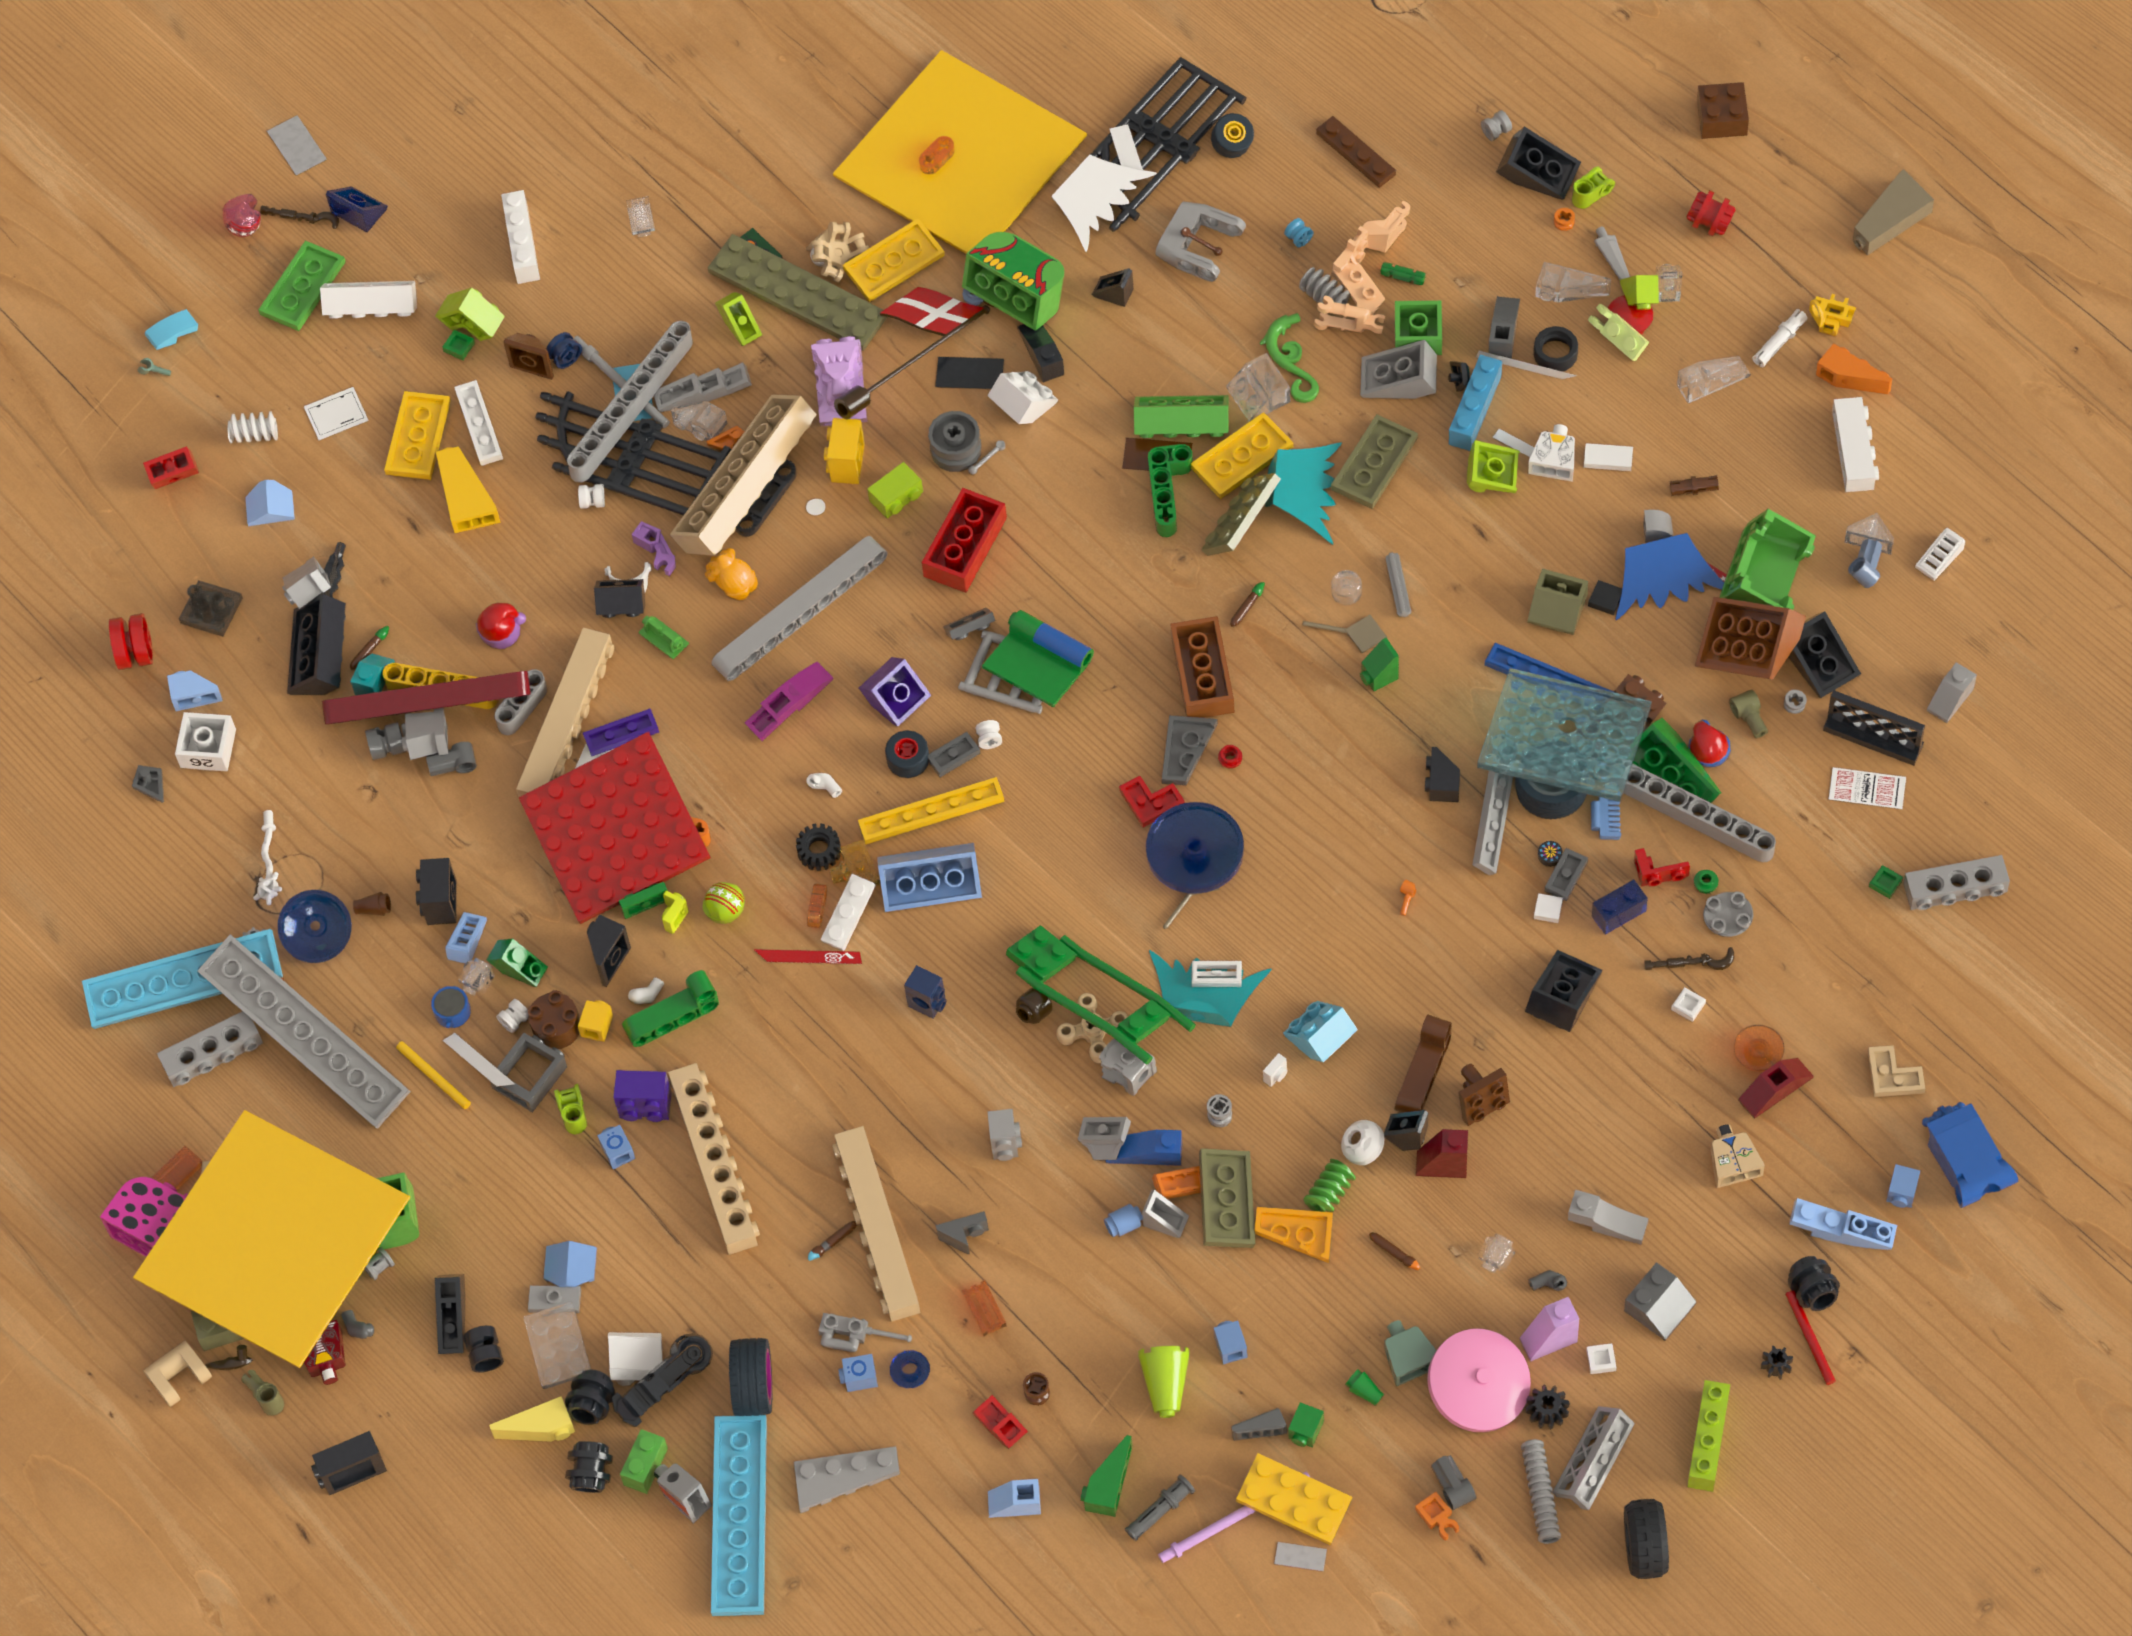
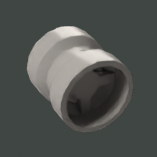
M1500 110L1492 118H1486L1481 121V128L1485 136L1490 141H1494L1501 133L1506 134L1511 131L1512 123L1508 115L1503 110Z
M1222 1094L1214 1095L1208 1100L1207 1117L1210 1124L1215 1127H1225L1231 1122L1232 1103L1227 1096Z

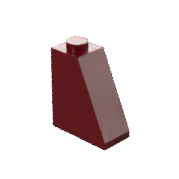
M1442 1129L1417 1150L1416 1176L1466 1178L1468 1130Z

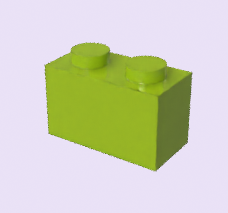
M902 462L867 490L869 501L888 519L893 514H898L910 501L918 499L923 492L922 480Z

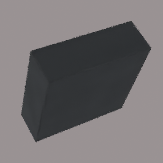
M1598 580L1588 601V607L1614 615L1621 599L1622 588Z

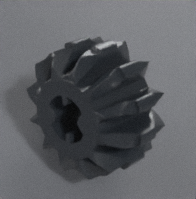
M1544 1384L1542 1392L1534 1388L1532 1391L1533 1396L1527 1397L1526 1403L1528 1406L1526 1407V1413L1531 1415V1423L1539 1421L1538 1427L1540 1429L1544 1424H1548L1551 1430L1553 1429L1554 1422L1561 1426L1563 1424L1562 1418L1569 1416L1567 1408H1569L1570 1402L1564 1400L1566 1395L1564 1391L1557 1393L1556 1386H1553L1551 1390H1547V1386Z

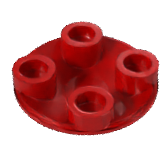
M1625 295L1617 297L1608 306L1610 311L1618 314L1641 335L1653 321L1652 307L1651 309L1639 310L1637 305H1628Z

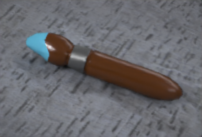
M851 1221L845 1224L822 1242L820 1246L814 1247L808 1254V1260L811 1261L823 1256L824 1252L831 1249L857 1227L856 1222Z

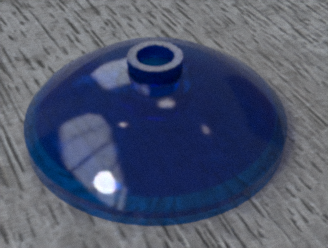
M314 889L300 892L286 902L280 912L277 927L282 945L293 957L308 963H321L336 957L342 952L350 939L352 922L347 907L337 896L324 890ZM313 921H317L320 923V928L318 930H313L311 928V923Z

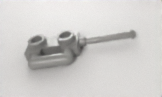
M823 1313L818 1331L819 1335L822 1336L821 1345L823 1347L848 1352H856L859 1343L864 1344L866 1334L906 1340L907 1342L912 1341V1336L872 1329V1327H868V1321L865 1319L859 1320L855 1317L848 1318ZM834 1333L849 1336L850 1340L835 1339L833 1336Z

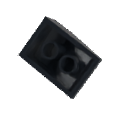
M1524 126L1512 136L1496 173L1516 185L1563 200L1581 161Z
M1825 611L1814 615L1804 622L1800 640L1788 658L1818 697L1822 698L1861 675V672Z
M1557 950L1532 989L1525 1012L1560 1029L1571 1032L1603 970Z

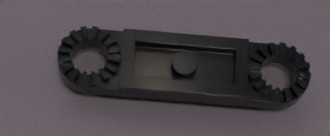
M786 459L774 473L773 479L766 484L761 491L760 497L748 509L747 515L737 524L735 528L739 535L744 537L754 535L795 480L797 471L795 464L791 460ZM783 468L791 470L787 476L778 473ZM744 521H751L753 524L749 529L740 527Z

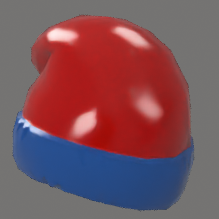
M1702 719L1695 723L1693 727L1694 735L1689 741L1688 748L1702 766H1720L1726 761L1731 752L1729 738L1722 731L1710 726L1707 720Z

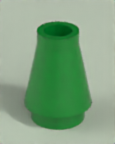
M1359 1369L1354 1372L1345 1384L1349 1388V1392L1370 1402L1374 1406L1384 1396V1393L1379 1390L1365 1371L1362 1373Z

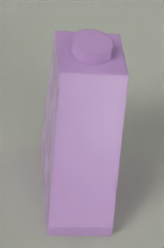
M1569 1297L1545 1306L1520 1337L1530 1362L1577 1343L1579 1317Z

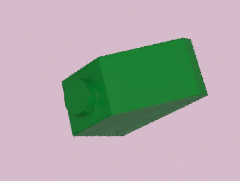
M1387 637L1382 639L1361 662L1360 677L1366 686L1369 685L1373 692L1399 679V655Z

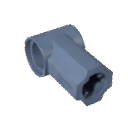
M1871 539L1862 541L1858 558L1848 568V572L1864 588L1872 587L1880 577L1876 567L1882 545L1880 542Z

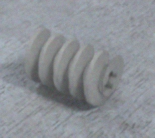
M1312 267L1302 277L1299 288L1306 292L1309 297H1313L1316 302L1323 303L1324 296H1329L1333 299V302L1346 304L1350 299V291L1346 290L1344 292L1343 285L1337 287L1338 281L1335 279L1330 281L1331 276L1329 274L1323 276L1324 270L1322 269L1315 272V268Z

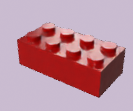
M962 487L921 562L923 576L967 593L1007 519L1005 503Z

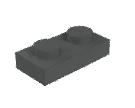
M983 608L943 627L946 635L952 640H961L967 637L969 632L976 629L978 631L986 629L990 626L991 622L996 620L992 611L988 608Z
M965 732L928 754V762L937 775L942 777L981 754L980 748L968 732Z
M1566 848L1550 876L1544 892L1556 897H1562L1563 900L1567 901L1588 863V857Z

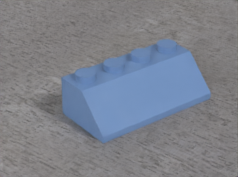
M974 843L877 857L885 912L982 898Z

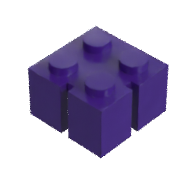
M616 1070L613 1098L619 1118L626 1121H636L637 1119H642V1117H646L652 1122L669 1120L672 1092L666 1072Z

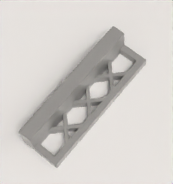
M1598 1406L1552 1492L1556 1497L1572 1499L1581 1509H1590L1635 1424L1621 1409ZM1603 1416H1608L1606 1422L1599 1425ZM1597 1437L1595 1443L1588 1447L1590 1441ZM1585 1459L1583 1465L1576 1469L1578 1463ZM1574 1480L1570 1490H1565L1567 1484Z

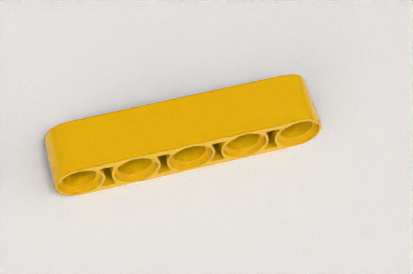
M390 663L383 669V677L389 691L478 678L400 663ZM499 700L466 704V706L491 709L498 704Z

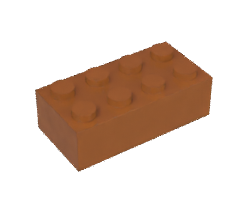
M1218 616L1171 623V639L1186 717L1205 718L1235 713L1234 696Z

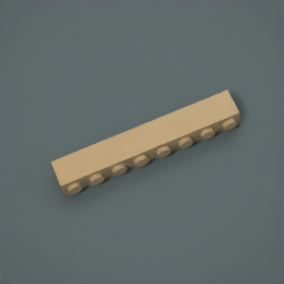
M587 628L582 629L516 788L518 797L564 774V764L566 759H570L572 755L574 739H578L580 736L581 722L583 718L586 719L588 716L591 698H595L598 690V681L604 677L606 672L605 664L607 659L611 658L614 652V645L612 644L610 634Z
M864 1126L834 1134L836 1144L832 1145L836 1159L841 1158L843 1164L839 1166L842 1180H848L850 1186L846 1188L849 1203L854 1202L856 1210H852L856 1225L861 1224L863 1232H860L859 1235L863 1247L868 1246L870 1254L866 1255L870 1270L874 1268L876 1270L877 1276L873 1277L877 1292L882 1291L884 1299L880 1300L883 1313H889L891 1322L921 1313L919 1302Z

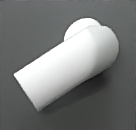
M814 773L807 777L806 782L813 789H826L833 798L838 797L842 793L840 786L829 774Z
M653 978L648 987L630 990L628 998L635 1004L651 1003L655 1000L664 983L658 978Z

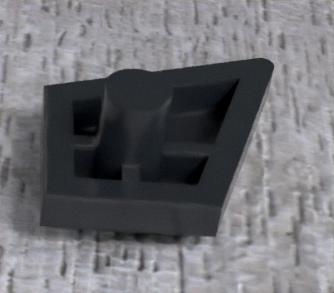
M1450 361L1452 373H1449L1448 380L1449 382H1454L1456 392L1463 391L1470 380L1469 366L1465 362Z

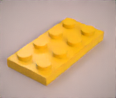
M917 218L843 264V269L870 303L945 256V251L920 219Z
M404 391L384 469L386 475L431 480L437 458L436 451L439 450L451 402L449 396Z
M1263 412L1193 461L1191 469L1222 499L1239 487L1246 479L1253 477L1270 465L1278 449L1291 450L1294 448V444Z
M1257 1453L1236 1498V1502L1328 1545H1331L1352 1500V1496Z

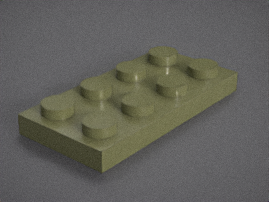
M1376 414L1331 484V490L1373 509L1418 439V433Z
M1275 473L1246 479L1241 485L1239 494L1230 501V507L1227 512L1218 519V525L1215 530L1206 537V543L1202 551L1207 556L1234 551L1281 479Z
M1200 1149L1199 1168L1204 1246L1253 1248L1255 1246L1250 1151Z

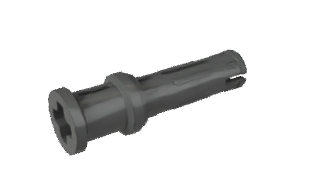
M1179 1474L1177 1481L1167 1490L1163 1489L1159 1494L1160 1498L1125 1528L1127 1534L1134 1541H1137L1170 1509H1177L1179 1502L1189 1493L1193 1494L1195 1492L1194 1487L1183 1475Z

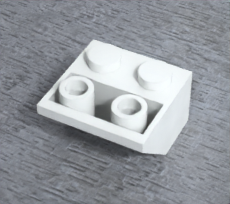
M1029 371L1001 373L987 395L1018 424L1033 423L1058 401L1052 394V390L1040 384L1036 380L1037 377Z

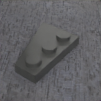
M1169 715L1162 784L1187 785L1218 724V719Z

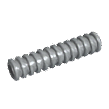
M1533 1439L1524 1442L1521 1445V1450L1524 1451L1522 1456L1525 1459L1524 1465L1527 1466L1525 1472L1528 1474L1526 1476L1529 1481L1528 1488L1531 1489L1529 1491L1532 1497L1531 1503L1534 1504L1532 1510L1535 1512L1533 1515L1536 1519L1535 1526L1538 1527L1536 1529L1539 1535L1538 1541L1549 1544L1558 1541L1561 1538V1533L1558 1532L1560 1527L1557 1524L1558 1518L1555 1517L1557 1511L1554 1509V1495L1551 1494L1553 1490L1550 1486V1474L1547 1471V1458L1544 1456V1442Z

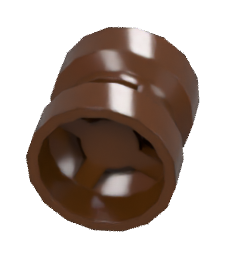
M1039 1372L1030 1373L1025 1377L1023 1388L1026 1400L1030 1404L1037 1406L1047 1402L1050 1397L1047 1377Z

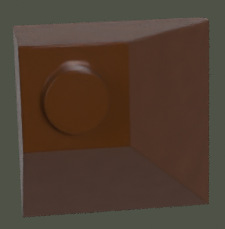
M521 333L505 338L503 343L511 368L547 379H553L554 374L548 351L538 338L530 334L524 335Z

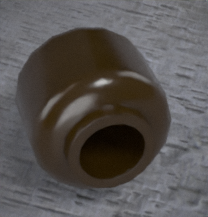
M1034 988L1028 989L1016 1001V1013L1025 1023L1037 1024L1048 1016L1053 1009L1052 999Z

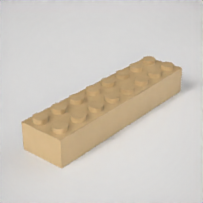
M771 395L671 532L670 536L685 553L715 556L721 551L724 542L734 533L737 524L747 515L750 506L760 497L763 488L773 479L776 470L786 461L789 452L798 444L800 437L811 426L813 419L817 415L801 396Z

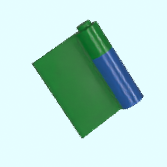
M1023 610L1013 612L1008 620L1010 625L1009 634L983 663L982 668L1054 708L1090 664L1094 650Z

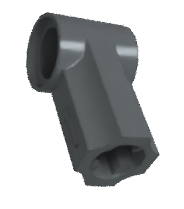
M470 742L454 744L448 750V754L439 755L436 753L426 756L431 776L452 771L469 773L475 770L477 766L473 746Z
M1451 1455L1443 1456L1431 1465L1434 1474L1443 1488L1444 1497L1452 1510L1477 1499L1470 1481L1467 1478L1464 1479Z

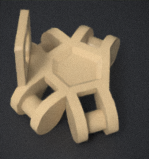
M830 222L828 229L820 233L806 247L808 251L814 248L812 261L824 262L821 275L825 277L829 275L836 282H840L843 277V264L870 248L869 245H865L863 232L848 239L851 231L849 222H843V224ZM837 233L840 234L841 240L835 239ZM855 242L858 250L851 252L848 244Z

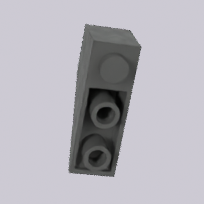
M1497 296L1489 338V353L1512 359L1520 299Z

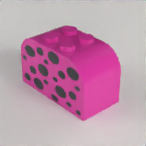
M137 1177L129 1180L119 1189L100 1218L111 1238L147 1257L188 1194L182 1195L176 1192L177 1189L167 1182L162 1184L149 1177Z

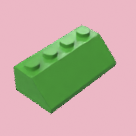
M1229 395L1135 397L1134 435H1140L1141 438H1151L1154 434H1163V437L1167 438L1176 437L1177 434H1186L1187 437H1199L1205 433H1210L1212 437L1224 436V433L1229 432Z

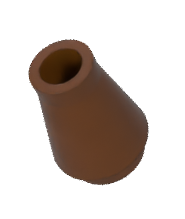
M378 892L362 899L354 900V913L356 915L384 916L391 911L390 897L387 893Z

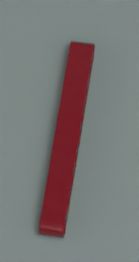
M519 671L323 700L322 708L325 725L527 696L531 695L528 671Z

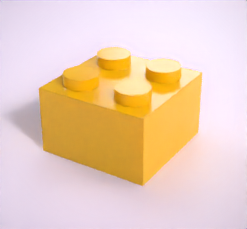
M833 418L832 427L827 429L829 447L824 448V461H827L826 473H830L832 483L859 484L865 447L861 420Z

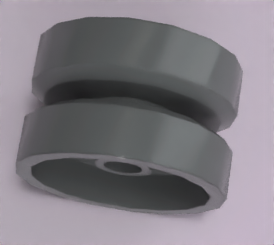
M949 411L933 420L928 434L933 461L940 468L949 472L967 470L970 466L976 464L981 456L982 449L980 429L977 421L971 415L961 411Z

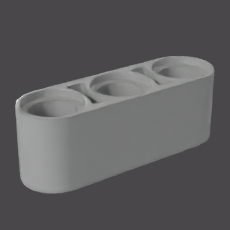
M536 669L528 671L531 695L504 699L496 709L494 717L499 732L502 734H514L546 695L547 685L541 671Z

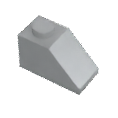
M1956 662L1943 678L1927 711L1948 723L1973 691L1977 674Z

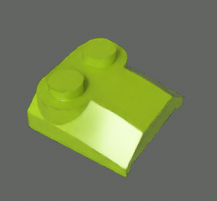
M1475 440L1468 457L1467 484L1469 488L1479 493L1487 489L1516 493L1518 455L1520 450Z

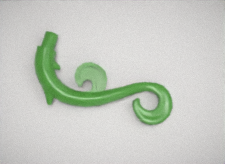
M1298 313L1290 316L1284 315L1270 325L1260 345L1266 343L1269 355L1281 368L1310 383L1311 389L1303 392L1299 389L1302 381L1297 379L1293 382L1290 392L1292 397L1300 403L1311 402L1319 393V385L1310 374L1294 365L1302 358L1300 344L1295 341L1286 342L1283 345L1282 352H1288V355L1282 354L1278 349L1277 340L1281 333L1285 335L1286 329L1291 328L1292 324L1301 321Z

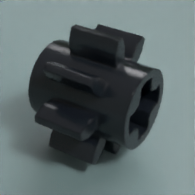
M1772 1346L1770 1353L1763 1352L1762 1358L1765 1361L1761 1363V1369H1767L1768 1378L1778 1376L1781 1380L1784 1372L1791 1373L1792 1367L1788 1364L1793 1362V1356H1787L1785 1347L1781 1350Z

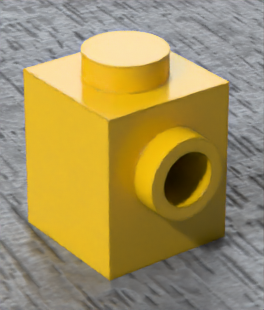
M586 1000L578 1024L581 1037L605 1042L613 1018L610 1005L600 1000L594 1002Z

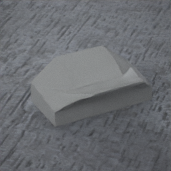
M1083 1117L1078 1141L1088 1148L1093 1160H1116L1119 1150L1125 1142L1131 1121L1127 1117Z

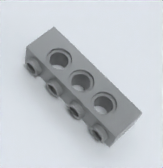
M1999 855L1905 873L1903 885L1910 909L1927 910L1932 906L1941 904L1949 906L1962 900L1975 901L1984 896H2000L2008 892L2010 879L2003 856ZM1983 878L1986 882H1979L1976 879ZM1952 883H1960L1962 886L1956 887ZM1934 887L1938 891H1930L1928 888Z
M242 1011L157 1053L173 1087L188 1083L191 1078L200 1074L210 1072L214 1067L222 1063L231 1062L236 1056L244 1052L255 1050L263 1042L252 1019ZM238 1037L237 1040L229 1042L231 1038ZM210 1048H216L213 1052L207 1053ZM193 1059L192 1062L184 1064L186 1060Z

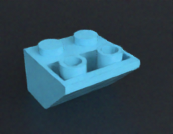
M1316 1001L1306 1008L1304 1014L1293 1020L1283 1034L1310 1059L1324 1062L1358 1029L1343 1007Z

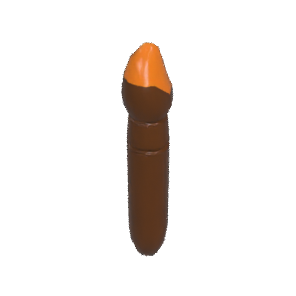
M1369 1233L1370 1239L1397 1260L1403 1262L1404 1266L1415 1270L1420 1269L1419 1263L1414 1257L1407 1256L1401 1249L1378 1233Z

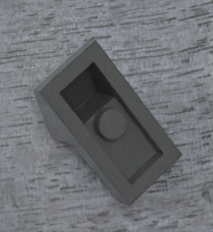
M984 1211L936 1225L937 1236L940 1241L966 1254H970L966 1237L980 1236L984 1231L989 1230Z

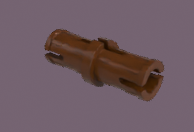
M1717 475L1699 478L1691 476V479L1670 481L1671 496L1691 493L1698 495L1699 492L1719 490Z

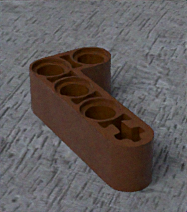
M1429 1014L1426 1016L1421 1029L1420 1043L1398 1094L1394 1108L1395 1111L1405 1113L1423 1110L1451 1040L1452 1022Z

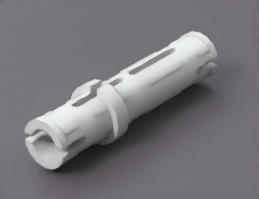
M1796 309L1786 322H1782L1778 326L1777 332L1752 357L1754 363L1764 367L1785 342L1796 335L1797 329L1808 319L1807 315L1803 311L1800 312V309Z

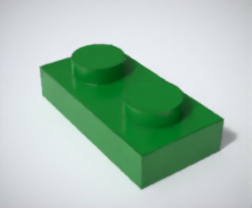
M664 881L651 885L638 893H630L624 899L619 900L624 918L628 919L665 903L663 894L668 889Z

